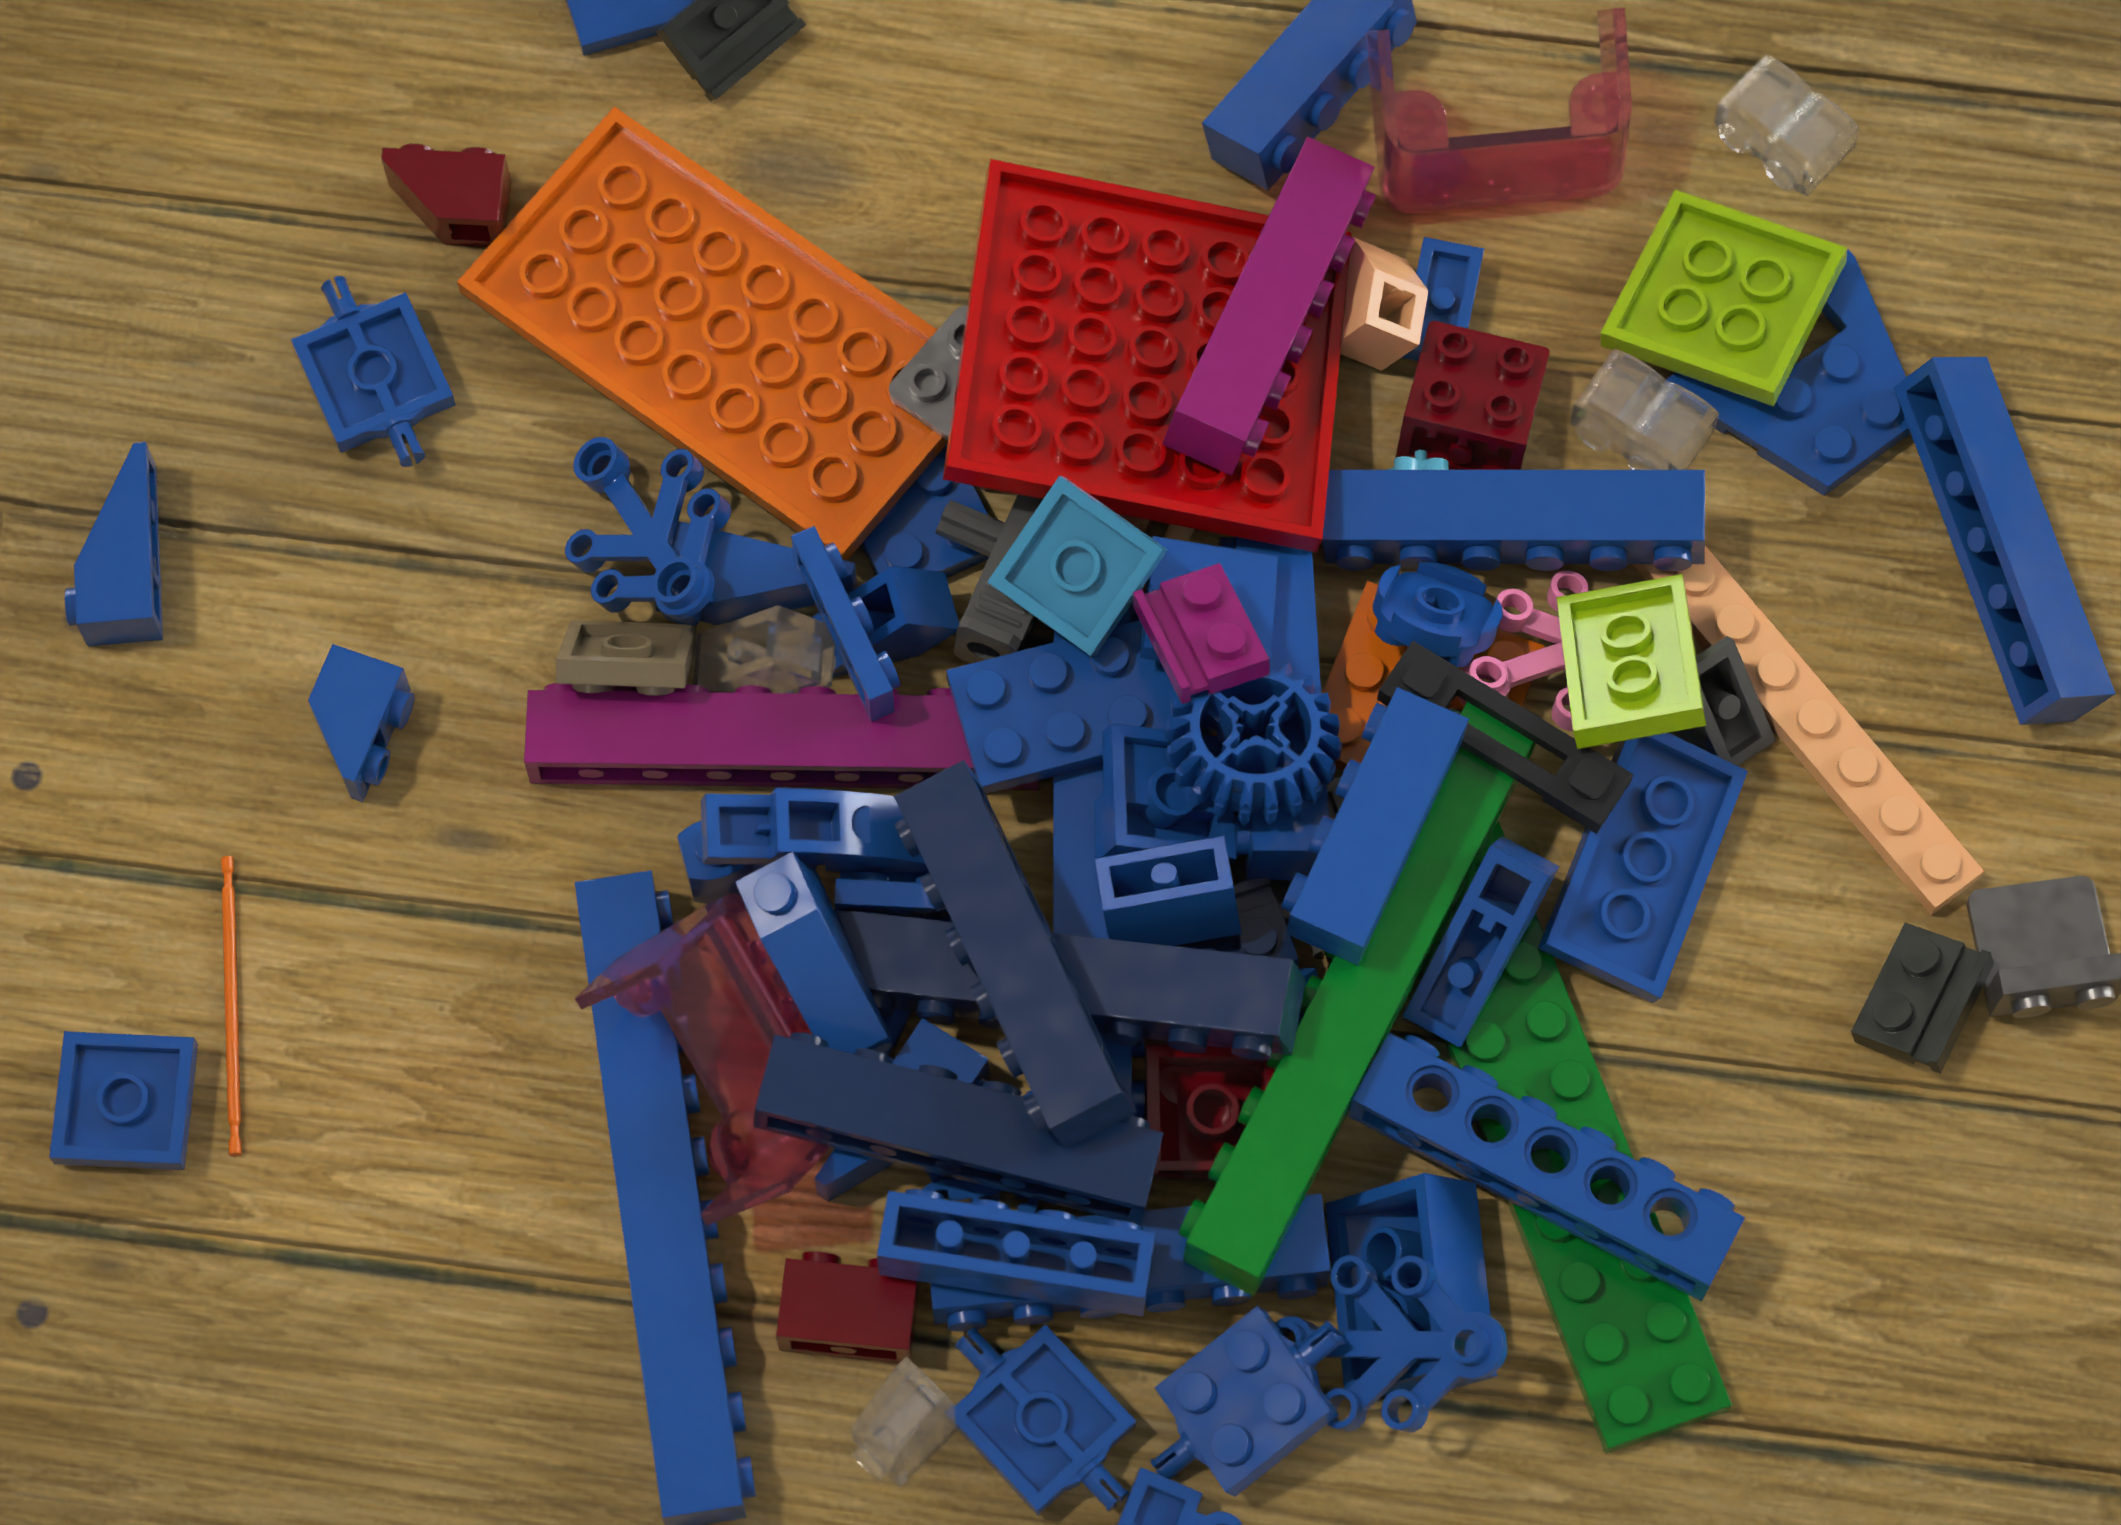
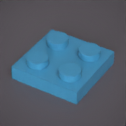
M1059 476L987 582L1090 656H1096L1132 604L1133 592L1143 588L1168 549L1069 479Z

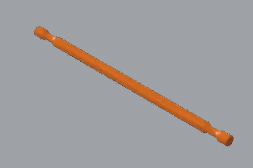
M224 856L221 857V871L224 875L222 917L228 1123L230 1125L228 1148L229 1156L236 1157L242 1155V1142L239 1138L241 1102L235 889L232 885L234 857Z

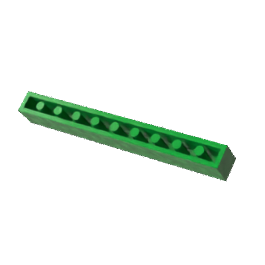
M1469 702L1466 703L1463 710L1453 706L1450 708V711L1469 718L1468 723L1526 759H1530L1536 747V743ZM1459 747L1359 965L1357 966L1325 951L1324 956L1332 959V962L1323 980L1312 975L1307 982L1300 1013L1304 1014L1296 1031L1292 1055L1271 1053V1058L1267 1061L1266 1066L1274 1069L1275 1072L1265 1091L1254 1086L1248 1095L1237 1122L1246 1125V1128L1236 1147L1225 1142L1220 1149L1208 1175L1209 1179L1217 1183L1207 1203L1195 1199L1181 1225L1178 1235L1187 1239L1183 1256L1184 1262L1255 1296L1351 1108L1353 1097L1393 1027L1518 781L1464 748Z

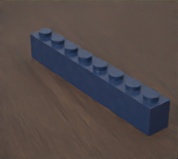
M834 909L882 1017H891L894 1010L916 1012V1016L920 1019L924 1018L928 1022L936 1024H953L955 1017L978 1019V1023L986 1028L1003 1031L998 1018L988 1022L976 1002L971 986L979 983L980 980L972 963L963 967L949 944L945 931L955 927L953 922ZM1052 933L1099 1033L1104 1034L1106 1040L1126 1046H1140L1143 1044L1144 1038L1167 1041L1169 1047L1187 1053H1205L1207 1046L1231 1048V1052L1234 1055L1255 1061L1270 1060L1271 1053L1292 1055L1306 982L1293 959ZM776 971L775 979L788 991L779 972Z

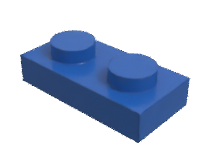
M1427 237L1423 238L1416 274L1428 289L1420 344L1401 358L1419 361L1427 327L1431 321L1443 322L1464 328L1469 327L1484 248Z

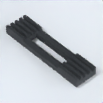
M1415 641L1411 642L1379 689L1377 700L1386 706L1389 705L1397 687L1446 709L1449 708L1451 701L1456 696H1459L1564 760V763L1554 776L1469 723L1460 747L1541 795L1543 802L1598 834L1602 824L1605 823L1610 812L1613 811L1618 800L1621 799L1624 791L1627 790L1634 774L1589 747L1577 749L1576 741L1573 737Z

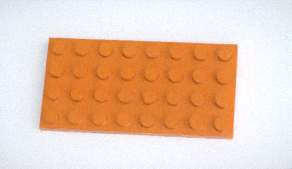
M615 106L457 281L460 293L679 449H686L691 452L703 466L799 533L815 526L823 545L834 542L842 559L845 561L853 555L948 443L938 433L891 400L889 393L890 383L933 336L937 329Z

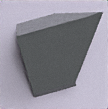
M1726 636L1696 656L1707 726L1669 733L1739 766L1774 743L1776 739L1737 646L1732 638Z

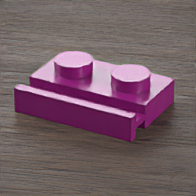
M1220 563L1161 582L1160 589L1146 594H1144L1142 589L1133 592L1134 609L1181 704L1190 702L1191 695L1207 690L1210 695L1270 674L1269 657Z

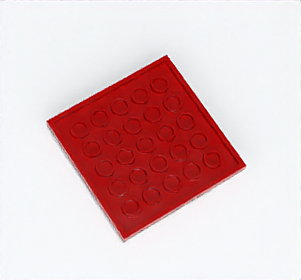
M990 159L985 178L943 480L1044 499L1057 478L1064 476L1117 514L1317 553L1323 539L1349 256L1341 273L1329 269L1324 279L1333 283L1334 287L1320 318L1308 314L1303 325L1313 331L1299 363L1295 364L1286 360L1281 372L1290 375L1291 379L1277 410L1275 411L1265 406L1259 417L1269 422V425L1255 457L1253 458L1242 453L1231 476L1162 444L1175 409L1269 215ZM1347 231L1345 235L1351 237L1352 232Z

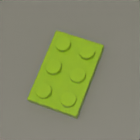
M1683 574L1556 597L1572 726L1577 749L1707 726Z

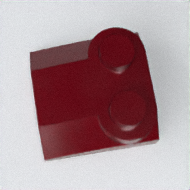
M1146 1044L1144 1081L1146 1121L1151 1124L1150 1129L1164 1132L1153 1177L1175 1181H1213L1208 1178V1175L1223 1144L1227 1142L1236 1147L1246 1128V1125L1237 1122L1248 1095L1254 1086L1265 1091L1275 1072L1274 1069L1266 1066L1267 1061H1255L1238 1057L1231 1052V1048L1207 1046L1205 1053H1187L1175 1050L1167 1044Z

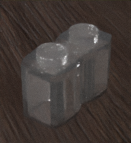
M1765 55L1718 103L1714 122L1718 127L1717 131L1720 138L1729 148L1738 153L1746 151L1752 156L1761 159L1765 164L1766 174L1776 185L1785 190L1793 188L1805 196H1808L1855 148L1860 129L1854 120L1840 107L1826 97L1812 91L1794 71L1769 55Z
M1613 349L1573 404L1570 423L1576 428L1575 433L1584 444L1600 452L1608 449L1623 455L1628 460L1630 470H1687L1715 432L1719 412L1693 392L1675 383L1666 381L1659 373L1639 359L1623 351Z

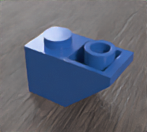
M332 644L308 702L351 799L363 802L370 785L378 786L386 774L390 761V750L386 749L394 729H403L408 722L415 696L414 693L410 692L411 689L404 668Z

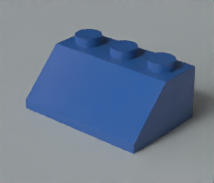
M1422 1173L1326 1203L1332 1267L1338 1259L1346 1255H1354L1370 1262L1376 1270L1379 1284L1419 1331L1443 1330L1419 1299H1413L1399 1293L1392 1284L1391 1273L1395 1263L1408 1255L1417 1256L1429 1261L1435 1267L1438 1276L1437 1281L1464 1313L1481 1312L1491 1316L1475 1182ZM1359 1266L1352 1268L1347 1275L1349 1288L1354 1287L1360 1280L1361 1271ZM1419 1266L1413 1268L1408 1274L1407 1283L1409 1288H1414L1421 1280L1422 1272ZM1334 1288L1338 1330L1382 1331L1355 1298L1341 1294ZM1476 1333L1470 1335L1466 1341L1464 1349L1466 1356L1474 1354L1478 1348L1479 1339ZM1341 1358L1344 1389L1348 1390L1378 1359ZM1418 1359L1383 1395H1388L1398 1389L1411 1392L1439 1360ZM1497 1371L1482 1380L1462 1378L1452 1389L1497 1377Z

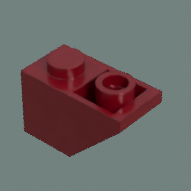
M406 144L401 148H382L381 160L389 186L443 244L488 247L506 228L511 177L505 154H496L492 150L482 147H468L461 152L438 151L423 144Z

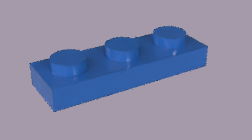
M815 526L791 535L794 561L871 722L894 713L893 689L900 687L897 672L888 653L883 651L876 654L868 639L867 634L874 632V627L862 599L858 596L850 600L841 580L848 578V573L837 546L834 542L824 546Z

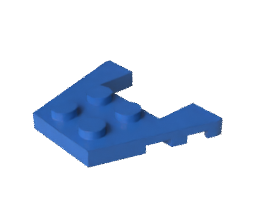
M1849 249L1847 250V261L1822 309V313L1840 333L1794 365L1774 406L1679 373H1675L1663 381L1660 390L1669 401L1677 406L1681 402L1705 416V423L1723 434L1729 431L1758 449V456L1823 496L1911 434L1894 387L1904 380L1906 375L1857 260Z

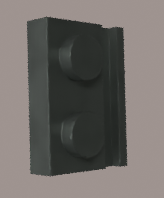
M693 0L655 32L693 80L696 79L706 92L704 95L707 99L713 101L806 24L801 18L796 17L788 6L789 2L787 0Z
M1905 922L1851 1030L1854 1042L1913 1064L1917 1061L1930 1066L1932 1071L1941 1074L1994 965L1991 952L1983 949L1981 952L1965 947L1963 942Z

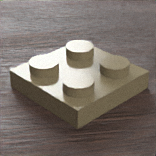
M570 620L556 657V683L572 684L574 690L585 693L604 692L609 690L611 686H636V690L642 694L665 695L674 692L675 688H685L696 651V626Z

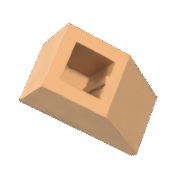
M1354 238L1355 242L1349 256L1340 354L1382 371L1419 346L1428 289L1407 259Z

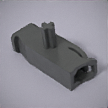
M1018 494L1005 522L952 500H949L948 505L943 510L935 534L989 556L957 628L953 653L965 662L972 664L1022 651L1027 644L1038 618L987 581L1043 499Z

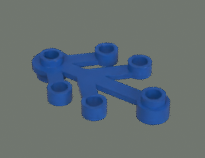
M597 437L589 440L579 449L575 456L574 472L590 489L598 493L605 492L633 535H597L590 529L579 530L566 543L565 555L567 559L583 572L596 571L605 561H651L657 570L654 575L625 577L615 569L601 572L592 583V598L611 613L624 610L631 602H656L658 608L670 618L686 619L694 616L707 605L714 591V576L712 571L705 565V560L712 533L724 527L730 518L731 506L729 502L711 488L702 489L692 496L687 506V514L691 521L679 556L672 546L686 492L696 488L703 479V464L686 449L674 450L665 457L660 470L663 480L652 516L628 480L630 477V466L627 454L609 438ZM687 465L686 470L681 475L677 476L679 471ZM714 505L712 511L704 516L706 510ZM591 546L589 552L582 556L585 549ZM617 586L616 591L608 597L610 590Z
M1354 1255L1341 1257L1335 1262L1331 1270V1283L1339 1293L1355 1298L1382 1331L1337 1330L1339 1332L1338 1335L1342 1336L1345 1344L1340 1345L1325 1358L1378 1360L1348 1390L1336 1388L1326 1394V1397L1336 1411L1339 1404L1345 1399H1349L1351 1404L1350 1414L1345 1420L1339 1421L1338 1417H1336L1327 1425L1345 1432L1358 1429L1366 1419L1367 1410L1418 1359L1439 1360L1411 1392L1404 1389L1392 1391L1386 1396L1382 1404V1417L1389 1427L1404 1433H1413L1420 1430L1426 1423L1428 1412L1462 1378L1482 1380L1494 1374L1503 1365L1508 1351L1507 1338L1503 1327L1496 1319L1481 1312L1464 1313L1437 1281L1438 1276L1435 1267L1429 1261L1417 1256L1408 1255L1395 1263L1391 1273L1392 1284L1399 1293L1413 1299H1419L1443 1330L1419 1331L1379 1284L1376 1270L1370 1262ZM1359 1266L1361 1271L1360 1280L1354 1287L1349 1288L1347 1275L1352 1268ZM1419 1266L1422 1272L1421 1280L1417 1286L1409 1288L1407 1283L1408 1274L1413 1268ZM1295 1316L1284 1317L1275 1322L1284 1337H1287L1291 1331L1294 1332L1297 1345L1318 1329L1312 1322ZM1476 1333L1479 1339L1478 1348L1474 1354L1466 1356L1464 1352L1466 1341L1470 1335ZM1410 1400L1412 1404L1411 1416L1408 1420L1401 1423L1398 1419V1409L1404 1401Z

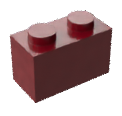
M819 1251L802 1253V1259L786 1258L776 1330L779 1351L911 1364L920 1288L919 1281L879 1275L877 1258L869 1259L867 1266L841 1264L840 1256Z

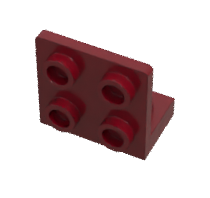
M1429 322L1406 405L1395 458L1402 456L1415 458V451L1425 450L1427 451V459H1447L1449 461V470H1521L1550 354L1549 349L1443 322Z

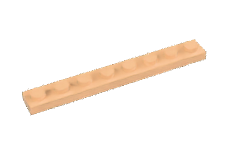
M1706 546L1705 564H1692L1690 568L1681 571H1664L1656 568L1653 564H1632L1646 581L1683 574L1693 637L1705 650L1726 636L1734 640L1770 727L1931 916L1980 880L1984 873L1981 866Z

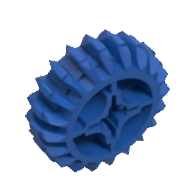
M1288 661L1280 667L1278 672L1270 670L1269 675L1210 695L1207 690L1191 695V701L1181 704L1177 696V699L1172 704L1171 716L1173 718H1170V721L1166 723L1165 739L1170 744L1167 746L1166 758L1169 766L1176 767L1175 780L1178 788L1193 787L1191 799L1194 801L1195 807L1212 800L1214 801L1213 813L1216 815L1217 820L1231 809L1239 812L1238 818L1244 827L1250 821L1252 813H1261L1263 819L1271 826L1277 819L1279 808L1295 819L1297 814L1301 812L1302 800L1313 804L1316 803L1321 797L1322 785H1329L1335 776L1336 765L1334 763L1340 758L1342 742L1337 737L1340 730L1338 714L1329 713L1331 700L1328 693L1313 694L1315 682L1311 674L1296 681L1293 680V668ZM1289 723L1294 726L1303 740L1305 750L1300 756L1290 749V741L1284 736L1285 727ZM1207 725L1217 731V740L1223 744L1222 753L1217 758L1211 754L1202 739L1201 734Z

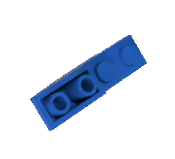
M775 788L770 795L705 794L701 799L703 864H770L794 852L809 865H825L826 871L929 872L922 855L919 854L912 858L897 832L895 823L904 817L894 796L839 790Z

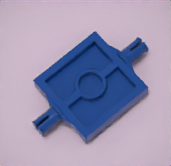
M334 277L341 299L338 298L330 279L322 284L321 290L325 294L334 316H331L321 327L291 339V342L339 451L342 453L376 438L389 437L400 460V465L402 467L413 466L405 446L406 443L411 450L416 464L421 462L426 454L422 450L412 427L420 420L456 405L450 387L406 292L378 304H361L357 306L345 277Z
M1256 1306L1154 1388L1175 1417L1180 1438L1158 1456L1150 1460L1152 1466L1157 1469L1156 1472L1171 1480L1198 1459L1209 1467L1225 1493L1235 1497L1331 1422L1339 1414L1321 1390L1318 1374L1314 1366L1340 1345L1345 1344L1342 1336L1338 1335L1339 1332L1326 1320L1321 1327L1297 1345L1284 1337L1266 1310Z
M1046 1324L1021 1347L1005 1352L1001 1356L984 1339L976 1327L967 1332V1339L962 1336L958 1340L955 1348L959 1349L981 1374L972 1391L947 1413V1418L1037 1516L1064 1491L1075 1488L1082 1483L1106 1507L1108 1512L1117 1507V1500L1121 1503L1127 1497L1129 1491L1125 1490L1102 1464H1104L1110 1449L1136 1427V1420Z

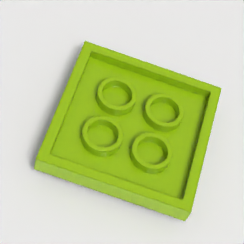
M1674 190L1600 332L1601 346L1774 406L1847 261V247Z

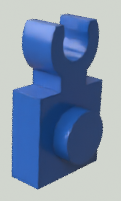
M1141 1467L1137 1471L1116 1525H1241L1242 1522L1236 1516L1227 1512L1218 1511L1207 1516L1196 1512L1203 1493Z

